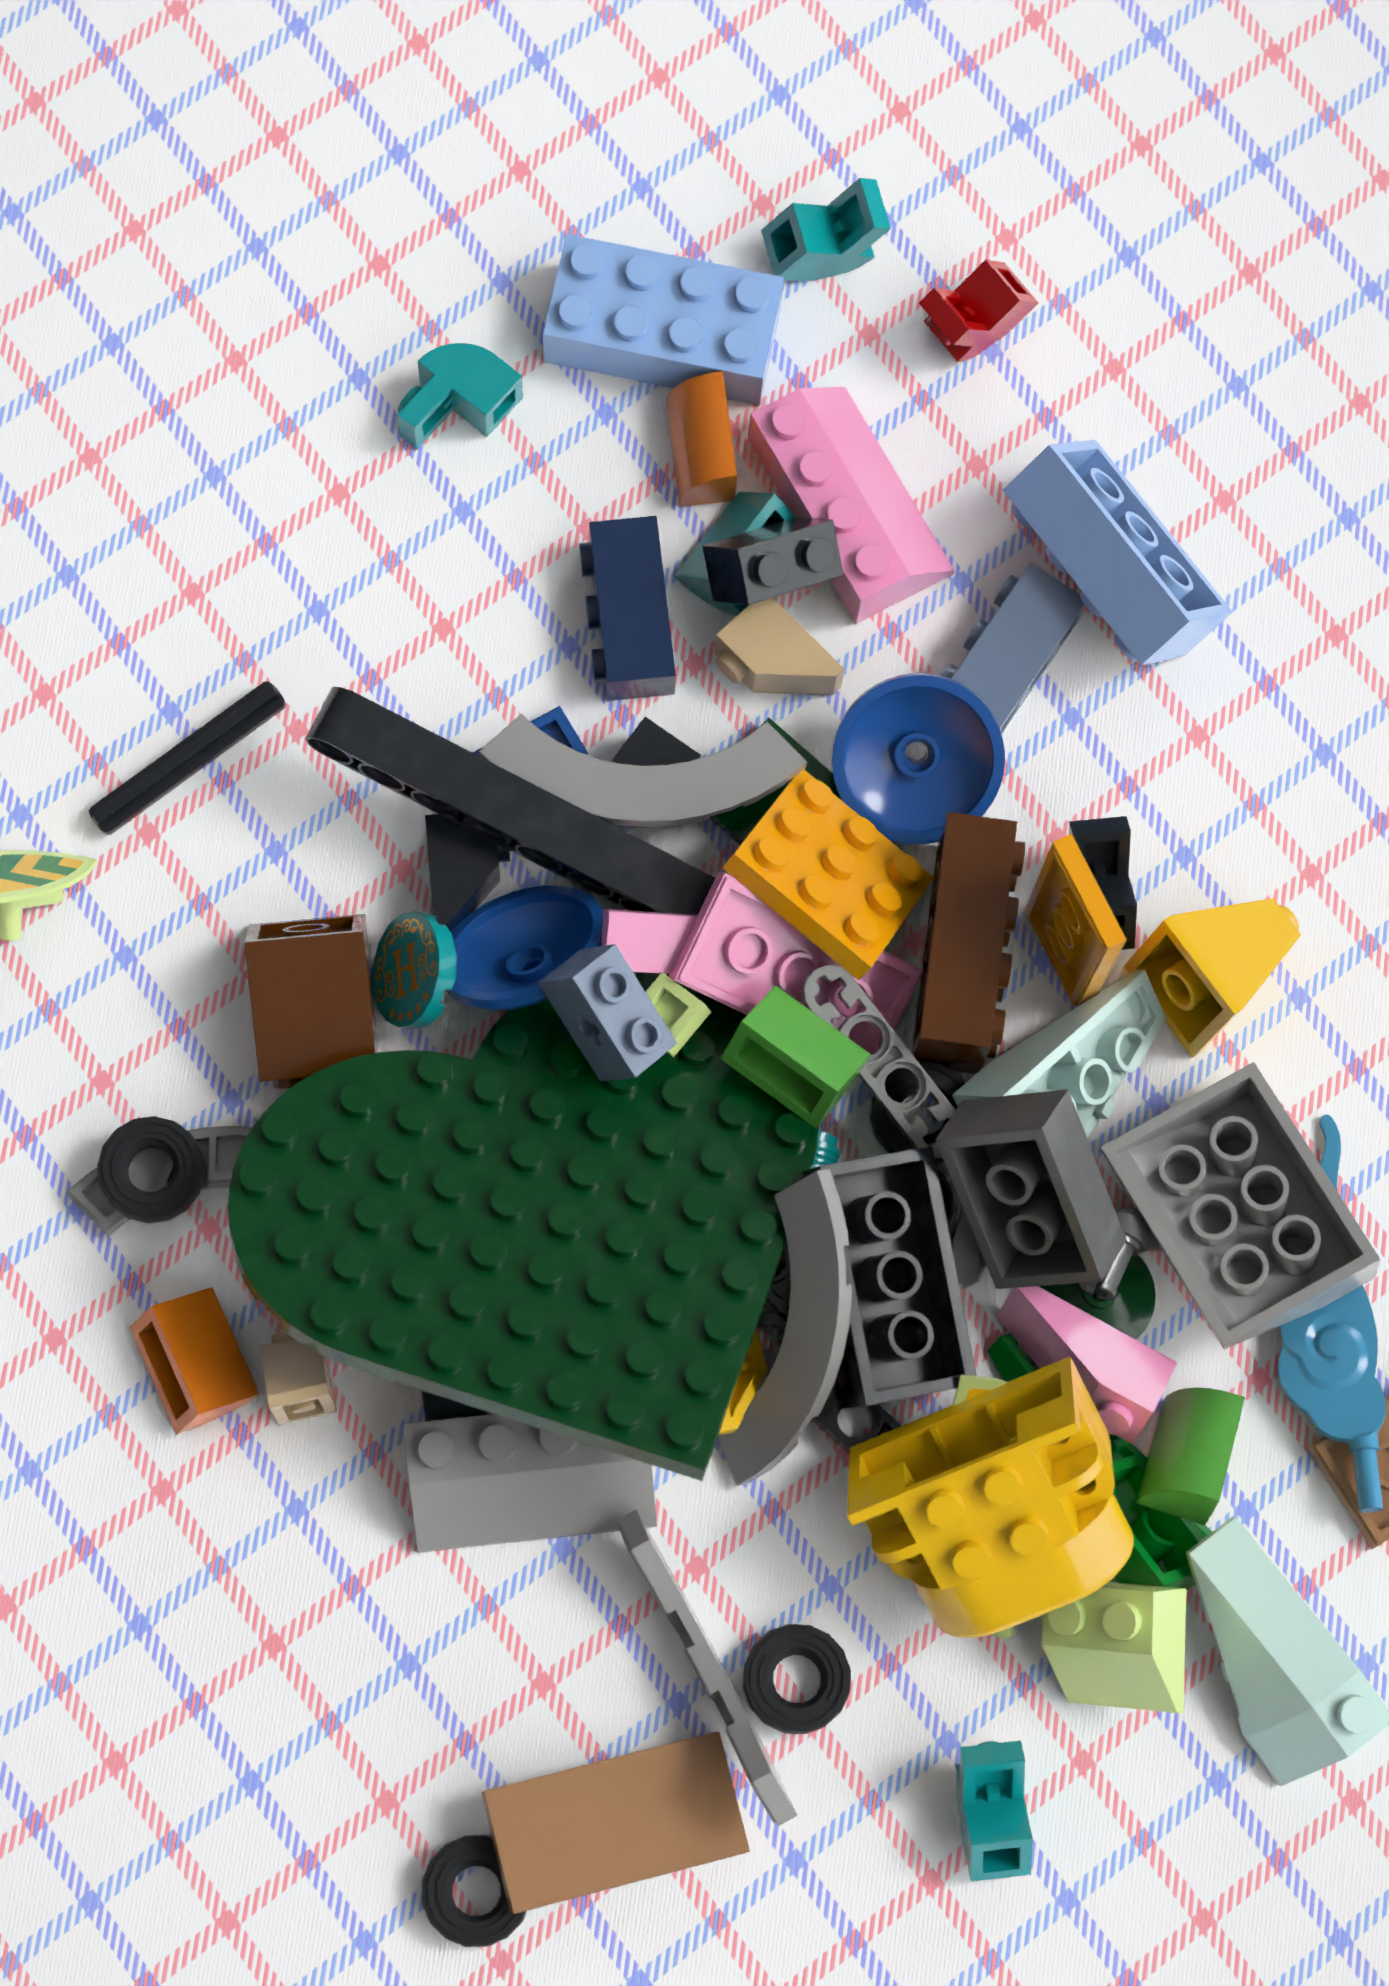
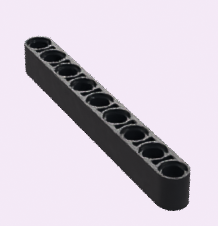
M335 686L330 689L305 738L308 745L322 755L625 910L698 915L715 880V877L351 690Z

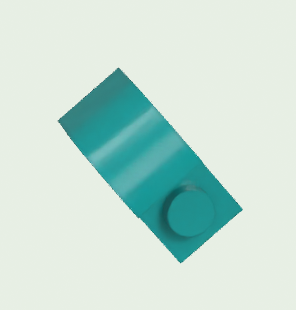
M859 178L827 206L791 203L761 229V233L774 275L785 277V280L815 281L848 273L870 262L875 258L871 245L891 230L877 179Z
M452 343L429 351L417 361L419 381L423 387L421 388L419 385L413 387L398 406L399 413L397 415L400 437L417 450L453 411L488 437L523 399L522 375L493 352L478 345Z
M1021 1740L1009 1742L986 1741L973 1746L960 1747V1764H955L956 1789L962 1839L970 1881L1031 1875L1033 1837L1024 1799L1025 1756Z

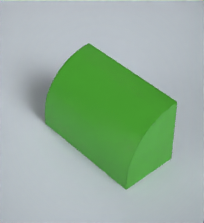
M775 985L741 1021L721 1060L814 1128H817L848 1090L871 1054Z
M1199 1387L1180 1389L1168 1394L1162 1402L1136 1503L1205 1526L1220 1501L1245 1397L1223 1390Z

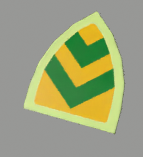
M35 850L0 851V939L6 941L20 939L22 909L61 903L63 900V889L71 887L87 877L97 865V859L67 853Z

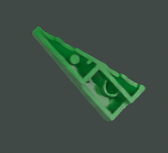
M1011 1333L1000 1335L987 1350L1003 1380L1006 1382L1037 1370L1017 1347L1018 1342ZM1109 1434L1115 1481L1113 1494L1134 1536L1132 1553L1123 1568L1114 1576L1116 1581L1124 1584L1186 1588V1591L1195 1585L1186 1552L1212 1531L1206 1525L1204 1526L1136 1503L1148 1458L1133 1444L1117 1435Z

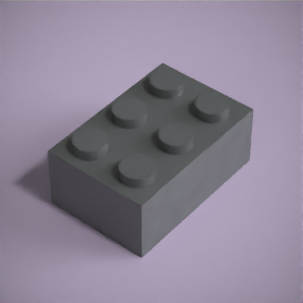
M1063 1089L962 1101L935 1140L995 1288L1006 1289L1102 1281L1125 1244L1126 1237L1069 1090Z

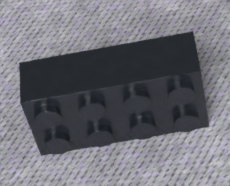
M929 1146L822 1165L802 1171L804 1177H807L815 1171L830 1169L840 1197L848 1231L849 1246H844L846 1284H852V1300L844 1355L837 1374L842 1408L870 1406L955 1389L958 1386L960 1375L977 1376L933 1147Z

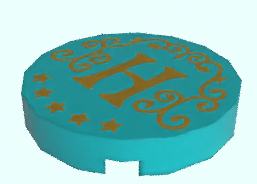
M412 911L400 914L388 924L377 946L373 962L372 979L376 1006L385 1021L399 1028L419 1029L428 1027L445 1009L446 1005L439 1004L443 998L444 990L452 991L455 983L457 954L453 936L445 924H438L436 921L438 917L430 913Z

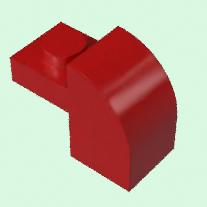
M985 259L955 290L934 287L919 304L929 315L923 322L957 362H964L979 355L1007 335L1039 302L1005 262Z

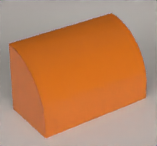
M723 371L688 379L675 386L666 397L679 507L731 502L735 497L737 482L736 463Z
M213 1287L153 1305L129 1327L176 1435L218 1419L240 1408L259 1395V1391Z

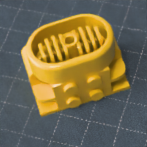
M1071 1357L1062 1359L954 1406L951 1405L850 1447L847 1517L851 1525L854 1526L865 1521L872 1534L871 1547L878 1561L888 1564L897 1575L913 1581L935 1625L950 1636L958 1638L988 1636L1076 1602L1095 1592L1116 1576L1128 1561L1134 1545L1133 1532L1113 1494L1115 1481L1108 1430Z

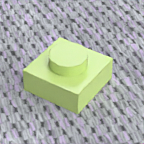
M662 972L647 989L646 994L677 1042L667 1052L674 1057L709 1016L711 1011L702 1001Z

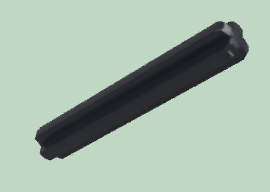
M269 681L263 682L90 807L88 812L94 824L106 836L112 835L284 710L286 702L280 691Z

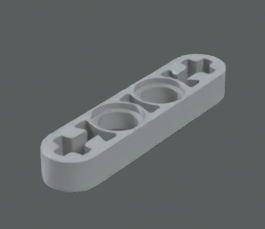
M829 965L811 971L804 979L801 987V1000L804 1006L833 1026L830 1022L831 1019L837 1018L841 1014L830 1002L821 1005L816 1003L814 997L820 991L816 981L822 977L827 982L836 979L841 982L843 988L837 993L839 1000L846 1009L851 1008L855 1001H857L863 1011L846 1018L838 1028V1031L848 1037L850 1030L855 1024L866 1021L877 1027L881 1036L879 1048L875 1053L871 1054L858 1077L914 1149L932 1146L934 1157L943 1158L936 1142L928 1145L925 1143L923 1137L929 1130L920 1116H914L910 1123H908L903 1117V1113L919 1107L928 1094L935 1103L924 1109L934 1121L940 1122L945 1119L949 1121L955 1112L954 1107L858 983L845 969ZM897 1068L909 1070L914 1075L917 1083L914 1096L904 1103L893 1101L885 1091L886 1077Z

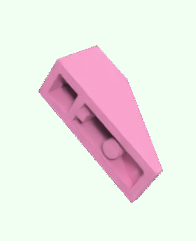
M1039 1286L1012 1288L996 1316L1040 1369L1071 1357L1108 1433L1117 1435L1134 1444L1154 1413L1177 1362Z

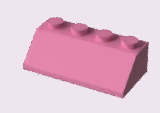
M846 387L799 388L750 413L748 441L789 510L796 517L833 519L844 575L830 580L856 624L954 574V568Z

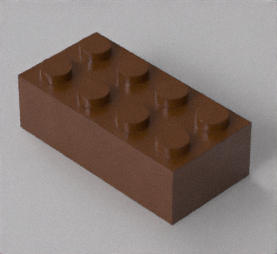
M953 812L947 813L936 850L934 879L932 882L922 970L924 971L920 979L911 1053L917 1061L939 1063L955 1072L977 1074L982 1069L986 1058L995 1059L997 1045L1002 1043L1006 1010L996 1009V1003L1002 1002L1004 988H1008L1012 966V954L1004 953L1002 949L1003 947H1008L1010 934L1015 931L1019 897H1011L1009 892L1014 893L1017 876H1021L1025 856V842L1015 841L1018 821Z

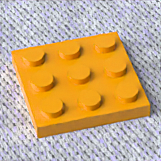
M806 770L801 771L791 779L722 867L857 980H860L871 969L934 879L930 873L921 867L914 857L904 853L881 834L868 819L857 814L834 795L826 784L816 780Z

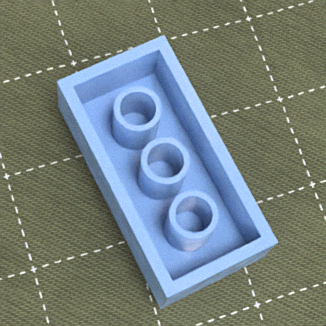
M566 234L543 331V362L674 388L678 384L696 376L723 371L727 399L760 406L782 306L785 277Z
M1096 440L1049 444L1003 489V492L1013 503L1011 510L1016 519L1023 526L1037 533L1047 546L1045 552L1050 562L1058 570L1071 576L1082 590L1080 598L1084 605L1094 615L1104 618L1116 633L1114 639L1121 652L1132 661H1138L1141 666L1186 655L1233 613Z

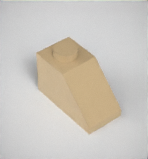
M774 598L748 605L716 634L714 654L717 656L715 658L716 665L731 682L738 684L742 681L753 693L834 695L842 686L845 669Z
M284 1331L271 1336L273 1344L259 1347L268 1406L278 1425L337 1412L326 1357L303 1346Z

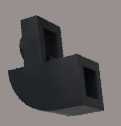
M1127 816L1069 821V834L1072 833L1127 939L1121 950L1135 949L1137 902L1129 878L1131 829Z

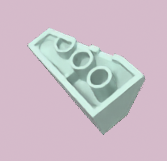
M1140 969L1133 971L989 1062L952 1095L957 1107L964 1100L1068 1089L1088 1139L1099 1119H1108L1117 1105L1112 1097L1126 1073L1136 1072L1166 1020L1146 971Z
M1232 1516L1186 1552L1206 1620L1212 1625L1222 1657L1220 1665L1225 1680L1230 1683L1239 1715L1237 1719L1242 1735L1277 1785L1282 1787L1350 1757L1389 1726V1710L1364 1674L1236 1517Z

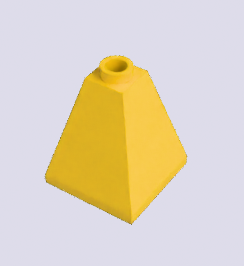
M1274 898L1174 914L1162 921L1123 967L1128 974L1137 969L1146 971L1165 1014V1023L1193 1058L1200 1054L1244 1009L1301 936L1299 923L1294 913L1286 906L1278 905Z

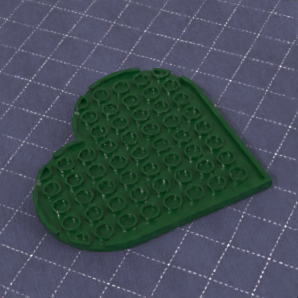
M633 972L645 992L660 975L659 973ZM678 983L702 1001L711 1013L674 1057L666 1052L636 1078L600 1081L549 1000L532 1006L508 1010L481 1042L473 1060L452 1054L416 1050L367 1054L344 1060L319 1070L296 1083L278 1097L251 1128L240 1148L233 1167L228 1195V1225L235 1253V1262L245 1285L255 1301L260 1300L267 1310L280 1321V1328L303 1346L328 1359L703 1481L787 1243L782 1217L774 1195L805 1178L802 1171L812 1168L817 1149L819 1126L814 1128L721 1060L738 1026L747 1015L683 984Z

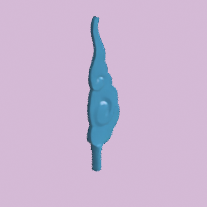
M1326 1114L1320 1118L1319 1122L1325 1139V1150L1320 1165L1337 1190L1341 1138L1334 1119ZM1362 1285L1323 1308L1280 1325L1283 1347L1278 1358L1277 1372L1280 1386L1286 1398L1298 1410L1308 1416L1317 1431L1331 1441L1347 1443L1349 1445V1452L1353 1454L1359 1512L1372 1513L1383 1510L1377 1452L1380 1450L1378 1433L1384 1424L1387 1407L1381 1385L1375 1378L1378 1355L1376 1323L1369 1298Z

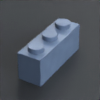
M1031 563L1020 579L1011 574L1005 581L993 602L1000 608L991 621L988 623L980 619L974 626L963 645V648L970 652L959 668L950 663L941 675L963 684L979 696L995 717L1001 735L1081 619L1085 608L1078 592Z

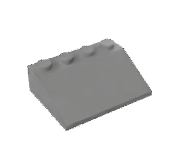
M1255 1062L1248 1064L1100 1147L1102 1154L1223 1349H1227L1323 1308L1376 1278L1380 1257Z

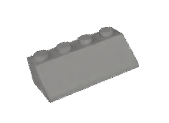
M496 1414L403 1424L418 1553L619 1531L617 1526L619 1524L618 1519L634 1510L638 1511L647 1528L657 1527L652 1465Z

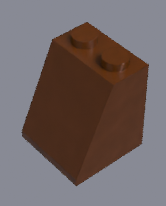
M366 914L250 924L244 943L259 1082L273 1081L274 1088L288 1089L313 1073L335 1063L357 1056L378 1053Z

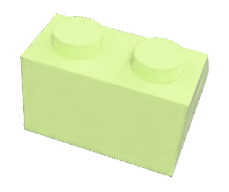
M1108 1582L1090 1595L1042 1615L1041 1645L1069 1703L1183 1713L1186 1588Z

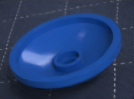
M927 673L898 675L886 679L865 691L844 714L836 731L832 748L834 781L842 801L861 817L868 819L886 838L904 844L917 845L939 842L948 812L983 816L999 791L1005 768L1003 738L996 719L988 706L979 696L963 684L944 676ZM913 742H921L927 747V751L922 758L911 759L905 754L908 745Z
M544 885L517 890L482 905L465 917L451 931L457 954L455 983L452 991L447 992L463 1004L486 1010H514L548 1000L538 982L580 949L601 946L604 912L600 904L594 897L580 889L560 885Z

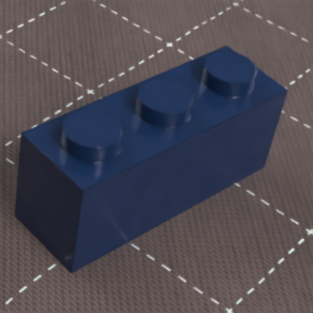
M657 515L589 522V542L579 543L582 577L593 576L595 595L585 596L588 630L599 629L601 648L591 649L594 683L605 682L607 701L674 695L676 672Z

